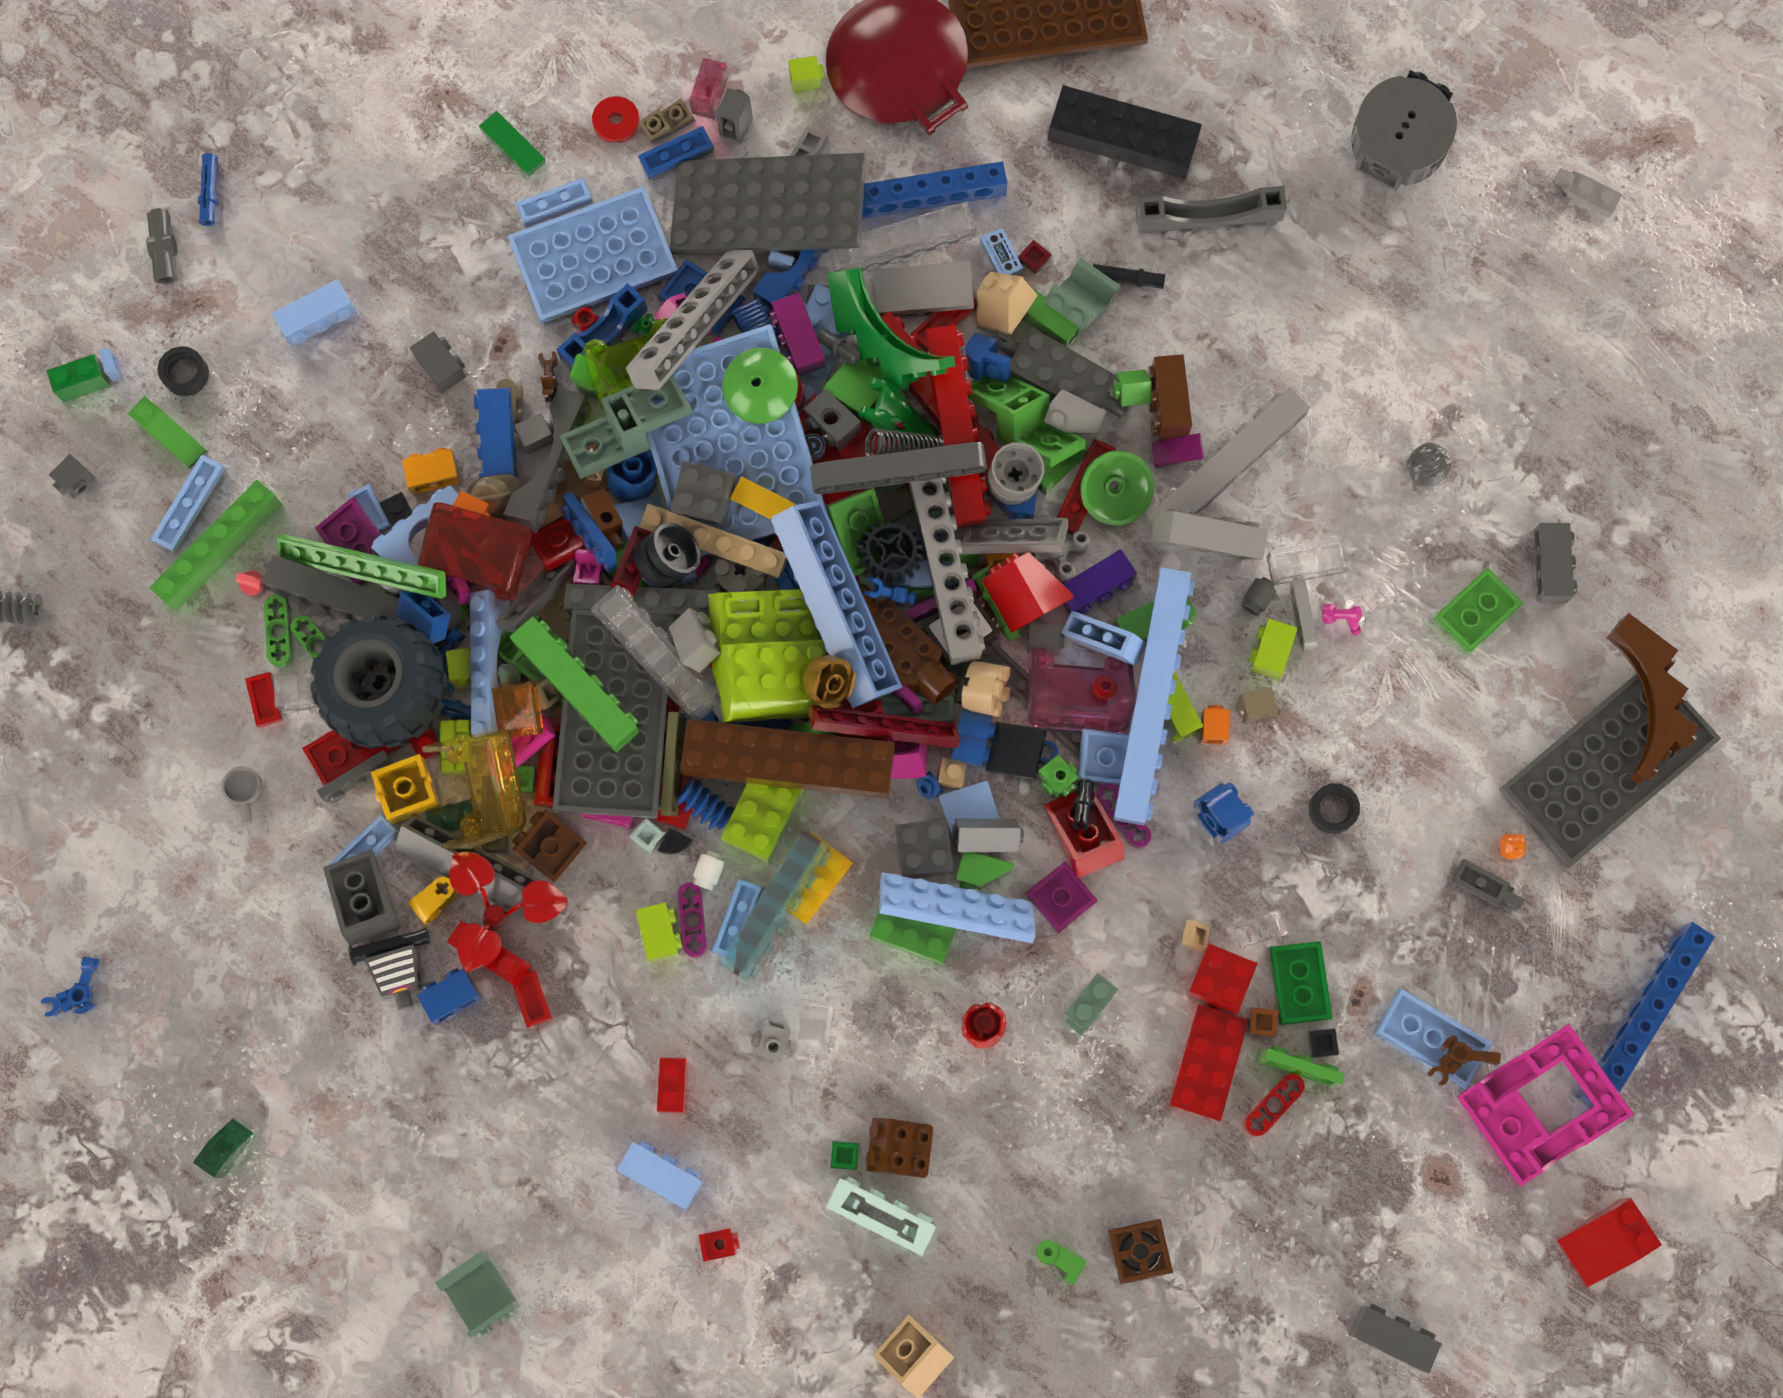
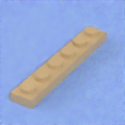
M647 504L639 526L640 528L652 532L662 524L676 523L686 528L694 536L700 550L779 579L781 578L787 562L783 552Z

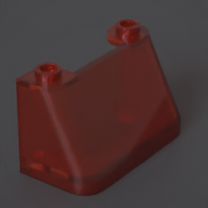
M435 502L430 512L417 565L444 571L445 575L491 587V592L495 594V598L502 601H509V599L515 601L532 547L533 531L523 525L446 503Z

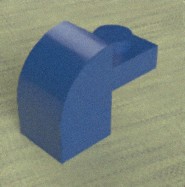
M975 332L965 347L969 367L967 373L977 381H980L983 376L1007 382L1010 378V357L998 354L997 339Z

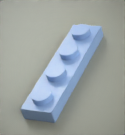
M204 455L200 456L152 536L151 541L176 553L226 468L222 464Z

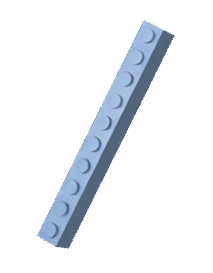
M1163 567L1160 570L1113 819L1116 821L1144 826L1145 821L1151 820L1153 805L1149 804L1150 794L1155 795L1158 780L1153 778L1155 769L1160 770L1163 755L1158 754L1160 744L1165 745L1167 730L1163 729L1164 719H1170L1172 705L1167 703L1169 694L1174 695L1177 680L1172 679L1173 670H1179L1181 655L1177 654L1178 645H1183L1186 630H1181L1183 620L1188 621L1190 606L1186 605L1187 595H1193L1195 581L1190 580L1191 572Z

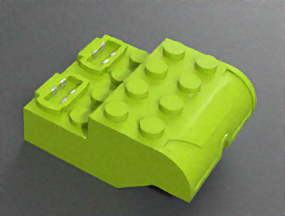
M801 589L708 594L710 625L718 639L717 644L721 652L712 661V672L721 697L722 723L809 718L808 710L810 705L817 704L806 695L803 686V675L811 661L817 657L825 656L826 650L824 641L818 640L814 618L804 601Z

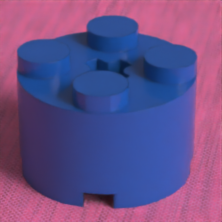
M647 450L607 468V488L621 500L632 502L645 499L652 494L656 487L657 467L651 450Z
M1230 782L1227 784L1219 783L1193 803L1194 808L1199 807L1200 813L1197 814V817L1203 827L1213 838L1217 836L1222 838L1219 841L1220 843H1226L1249 827L1251 824L1250 818L1254 816L1251 807L1247 803L1243 804L1238 797L1236 787Z

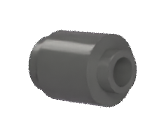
M1262 577V579L1255 578L1242 598L1243 603L1241 606L1249 613L1258 616L1260 612L1265 611L1277 592L1274 588L1275 584L1265 577Z

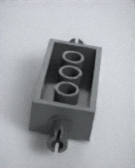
M1034 328L1030 329L1023 342L1020 343L1005 336L1003 333L998 335L997 348L1012 356L1010 375L1049 394L1050 404L1063 389L1101 409L1107 410L1119 417V419L1123 418V414L1126 413L1129 406L1122 407L1119 400L1110 395L1112 384L1116 382V375Z

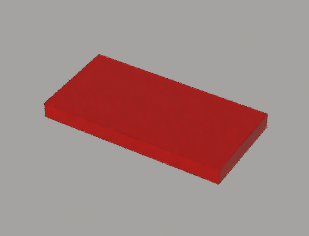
M331 730L302 749L325 786L382 750L391 755L410 744V741L408 739V743L393 748L380 746V748L373 749L359 746Z

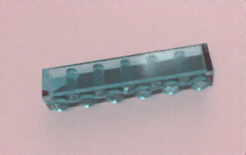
M804 830L801 831L719 964L745 981H748L750 977L756 978L762 968V965L759 964L764 955L768 957L776 945L773 942L774 938L778 933L783 934L790 921L787 920V917L792 910L796 912L804 899L801 895L805 888L809 890L812 888L818 877L814 875L819 866L824 868L830 859L831 854L828 853L830 847Z

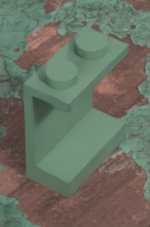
M1081 258L1076 263L1071 275L1060 286L1056 283L1052 285L1044 303L1084 331L1113 302L1120 285Z
M1097 973L1060 1020L1082 1036L1119 989Z
M486 1251L479 1252L435 1282L440 1291L446 1292L469 1329V1332L466 1333L469 1338L476 1335L479 1339L493 1330L491 1327L493 1323L499 1319L501 1323L507 1321L516 1314L514 1309L520 1306Z

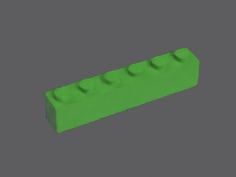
M256 480L149 588L174 611H177L282 503L261 482Z
M532 616L510 636L511 641L617 753L639 733L636 726L639 722L629 711L624 713L619 708L621 703L612 693L607 695L601 689L604 685L594 674L590 677L584 671L587 667L577 656L572 658L567 653L569 648L560 638L555 640L549 634L552 630L543 620L538 622Z

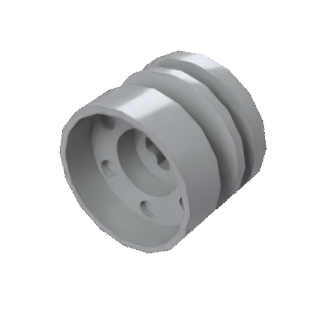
M1015 442L1007 444L998 450L987 473V485L991 494L998 501L1007 505H1019L1027 502L1035 495L1044 475V462L1040 453L1030 445ZM1010 474H1013L1015 478H1018V480L1014 481L1013 477H1009Z

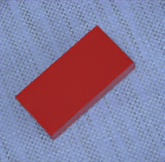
M266 672L245 678L256 726L260 728L283 721L272 673Z
M537 971L527 972L519 986L515 987L513 985L526 1027L531 1028L553 1018Z

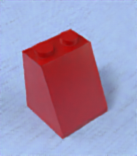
M1029 552L1020 557L1018 553L1004 560L1005 566L1000 563L988 570L990 575L982 579L984 586L1011 633L1074 598L1073 594Z

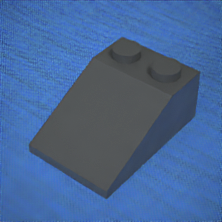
M373 849L323 867L339 928L349 946L400 928Z

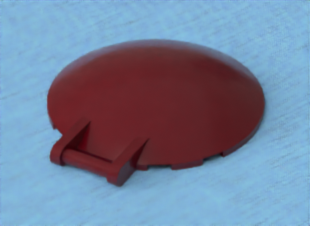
M863 0L852 7L835 26L826 50L827 76L835 95L846 108L857 116L885 125L917 121L930 136L936 132L935 129L959 111L964 112L969 108L965 99L958 92L959 84L966 73L968 64L966 37L955 15L937 0ZM951 101L954 102V104L929 121L928 118Z

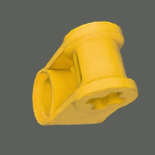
M438 877L423 891L415 895L408 905L424 924H428L456 900L459 893L452 888L449 878ZM443 885H447V886H448V887H447V890H448V894H447V895H446V894H443V891H444L443 888H442Z

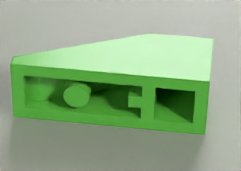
M146 396L129 411L128 415L136 424L188 468L191 469L200 456L207 452L203 446Z

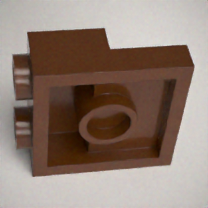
M545 809L543 812L538 810L529 820V823L532 824L526 832L521 830L512 841L515 846L512 849L555 883L587 842L548 810Z

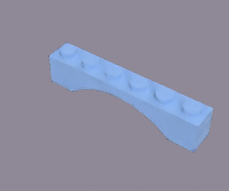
M492 590L470 593L471 745L487 747L504 746L512 739L511 718L503 703L497 678V652L503 630L498 628L496 621L509 607V594Z

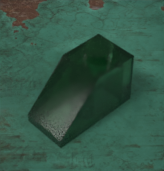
M232 1119L206 1143L193 1163L214 1178H224L255 1133L237 1120Z

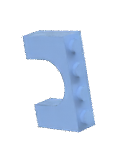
M449 485L444 490H437L432 495L431 500L425 505H418L407 519H401L396 522L388 534H382L377 537L371 546L372 555L425 567L410 550V543L419 531L428 527L448 529L472 552V550L476 549L472 541H476L480 545L483 540V533L489 530L490 527L488 525L485 528L481 527L479 532L475 534L449 521V511L459 495Z

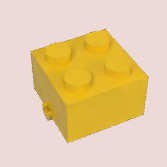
M420 754L371 772L377 790L375 792L378 802H381L386 819L393 825L409 819L413 814L421 815L442 807L427 762Z

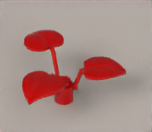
M455 853L452 856L449 870V881L452 888L457 893L466 896L473 895L480 890L485 907L482 919L484 927L482 928L476 923H470L458 935L457 953L464 970L470 972L491 963L498 957L501 951V940L498 934L491 930L499 929L503 924L504 918H508L510 914L524 907L523 915L527 921L532 923L548 922L565 909L568 904V898L553 884L537 880L529 883L523 889V902L516 904L508 911H504L499 905L489 904L486 890L483 887L492 883L494 879V870L490 862L475 853Z

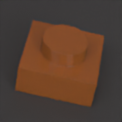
M1252 1007L1250 1010L1249 1034L1276 1037L1278 1010Z

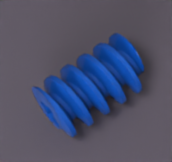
M695 778L691 779L680 792L676 804L680 805L685 801V812L694 808L692 817L695 818L701 814V824L709 820L708 830L714 827H718V830L722 829L731 818L734 808L732 806L726 808L727 803L724 800L718 802L719 796L717 794L710 795L711 790L708 787L702 789L703 784L700 781L694 783Z

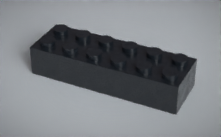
M1063 85L1051 120L1047 141L1186 179L1202 124Z

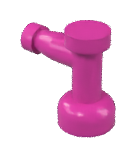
M1325 604L1323 606L1322 620L1324 624H1333L1337 619H1346L1352 635L1361 633V628L1358 625L1362 618L1360 606H1354L1352 609H1337L1333 604Z

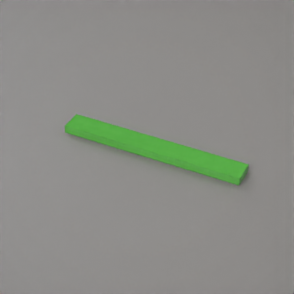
M280 534L276 536L277 555L307 567L439 599L446 596L444 571L291 535Z

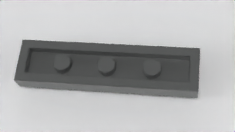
M570 560L548 572L544 568L496 621L498 628L514 633L532 616L534 617L575 572V561Z

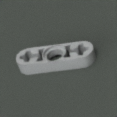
M1304 579L1290 581V595L1302 651L1316 650L1317 637L1306 582Z

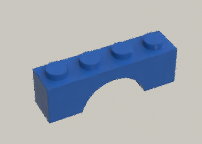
M829 249L799 250L800 256L792 268L781 273L766 272L753 290L754 299L759 298L761 304L766 303L769 310L773 311L771 302L791 296L796 290L800 291L806 282L805 277L809 271L813 272L820 261L819 257L823 252H828Z
M627 283L610 299L607 309L595 324L581 333H573L556 349L560 360L570 370L573 367L577 354H581L594 361L610 346L613 337L619 338L648 311L645 299Z

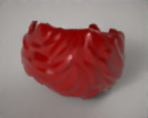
M986 1002L983 1005H971L962 1018V1036L975 1048L985 1049L995 1046L1006 1030L1007 1020L1005 1013L1000 1007L991 1002Z

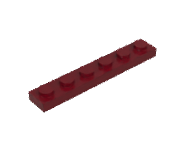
M812 704L808 710L812 729L823 732L829 731L846 735L852 734L869 738L875 737L957 748L961 741L956 726L953 723L841 708L827 709Z

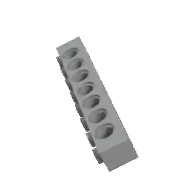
M728 250L629 363L626 370L634 388L659 390L759 273L760 269L752 250Z
M946 478L911 482L909 487L920 534L923 538L922 543L925 546L924 552L950 665L981 659L982 651L985 650L983 636H978L976 626H979L977 611L972 612L970 602H974L971 587H966L964 579L968 578L966 564L961 563L959 557L960 554H963L960 539L955 540L953 532L957 530L954 515L950 516L948 507H951L949 492H944L942 485L946 483ZM927 487H932L936 490V493L928 495L923 490ZM936 510L942 516L935 519L930 517L929 513ZM938 534H943L947 537V540L945 542H937L934 537ZM942 558H949L953 561V564L943 566L939 561ZM953 581L959 587L956 590H949L945 587V584ZM959 605L964 609V612L962 614H954L951 608ZM964 629L969 632L970 636L961 639L956 635V632Z

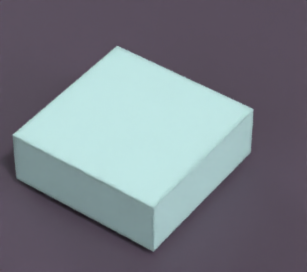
M644 818L629 837L650 854L666 833L651 820Z

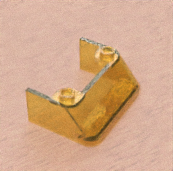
M503 730L455 737L422 747L423 752L444 751L447 760L453 764L464 763L473 812L467 813L461 819L460 830L462 837L443 843V849H471L519 832L525 827L526 812L511 738L507 732Z

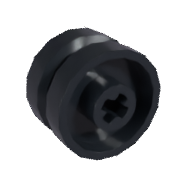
M665 523L639 542L635 548L634 559L640 574L650 584L658 588H671L696 570L700 564L701 552L694 536L686 528L676 523Z

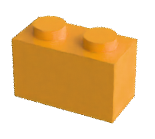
M437 448L433 450V453L424 455L416 453L402 460L407 486L412 495L446 488L449 485L461 484L456 456L451 448Z

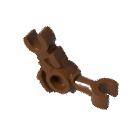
M552 351V358L550 360H544L542 353L538 355L539 363L544 368V376H540V380L542 381V394L548 395V397H545V402H552L558 389L557 377L554 375V367L558 364L555 351Z
M1453 1035L1447 1038L1440 1047L1442 1052L1449 1048L1448 1053L1438 1060L1441 1065L1431 1068L1427 1076L1431 1077L1435 1072H1439L1442 1075V1079L1437 1085L1443 1086L1448 1082V1074L1453 1075L1463 1064L1473 1060L1497 1065L1500 1064L1501 1053L1472 1050L1473 1047H1469L1464 1042H1458L1457 1036Z

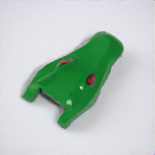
M871 379L870 387L879 391L880 394L874 409L866 406L861 407L859 412L861 418L870 422L876 429L938 436L937 429L919 415L898 387L882 379Z

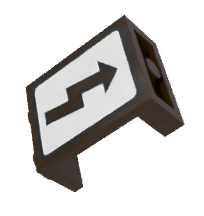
M973 595L974 602H970L972 612L977 611L979 626H976L978 636H983L984 644L992 638L996 641L999 639V629L1001 627L994 616H988L983 600L979 596L975 597ZM955 605L951 608V611L954 614H962L964 609L959 605ZM938 613L921 624V630L942 649L943 663L950 671L958 666V664L950 665ZM964 629L956 632V635L961 639L970 636L969 632Z

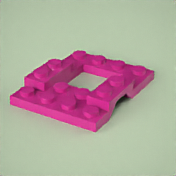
M1569 1023L1525 1052H1521L1457 1095L1461 1104L1520 1187L1545 1172L1564 1156L1589 1144L1634 1115L1631 1108ZM1560 1062H1563L1594 1106L1548 1133L1518 1090Z

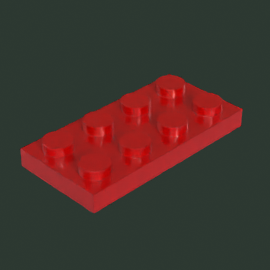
M1200 1004L1197 1005L1169 1106L1219 1122L1222 1120L1248 1019Z

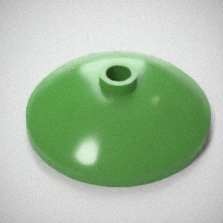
M768 348L749 349L735 357L728 365L722 383L723 396L730 410L740 419L754 424L770 423L784 416L792 407L798 391L797 375L792 364L779 352ZM755 379L761 380V384L758 387L753 386Z
M1127 451L1104 453L1094 459L1085 470L1080 485L1081 499L1088 513L1099 522L1115 526L1128 524L1139 518L1152 501L1154 494L1152 472L1148 465L1133 453ZM1112 481H1116L1114 489L1109 488Z

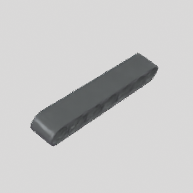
M981 442L820 462L810 466L812 488L815 494H828L971 475L987 470L984 445Z

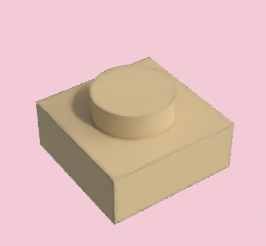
M944 757L941 758L936 777L939 785L957 790L961 789L967 764Z
M1186 920L1182 945L1195 951L1205 952L1210 926L1195 920Z

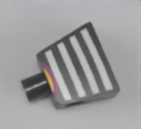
M409 945L366 958V965L381 997L384 999L395 997L398 1011L413 1007L410 993L422 989L419 948L415 945Z

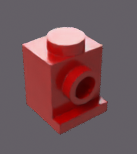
M732 1228L698 1235L703 1262L737 1255L736 1249H740L738 1233H733ZM718 1239H722L725 1243L724 1248L721 1250L715 1247V1242Z

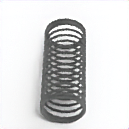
M874 428L866 437L865 453L866 456H871L869 445L871 436L875 431L877 433L871 445L872 456L874 455V441L878 434L876 455L884 454L885 448L886 454L890 453V449L891 453H895V449L896 452H900V449L903 452L905 451V446L906 451H910L911 439L913 441L911 450H915L916 440L918 442L916 450L920 449L921 440V449H925L926 441V448H931V445L935 447L934 440L937 442V447H940L937 439H939L941 446H944V442L940 436Z

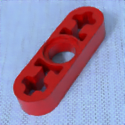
M1297 1074L1285 1075L1246 1116L1244 1120L1245 1131L1255 1137L1264 1135L1304 1092V1080ZM1296 1080V1088L1298 1090L1297 1092L1294 1090L1290 1091L1285 1096L1290 1099L1287 1103L1284 1096L1276 1091L1279 1089L1281 1093L1288 1088L1286 1081ZM1271 1097H1275L1281 1102V1109L1277 1113H1273L1267 1108V1102ZM1262 1108L1263 1112L1271 1117L1272 1120L1269 1122L1268 1118H1265L1260 1123L1262 1130L1255 1129L1253 1131L1251 1129L1253 1124L1250 1120L1251 1118L1259 1119L1263 1113L1258 1110Z

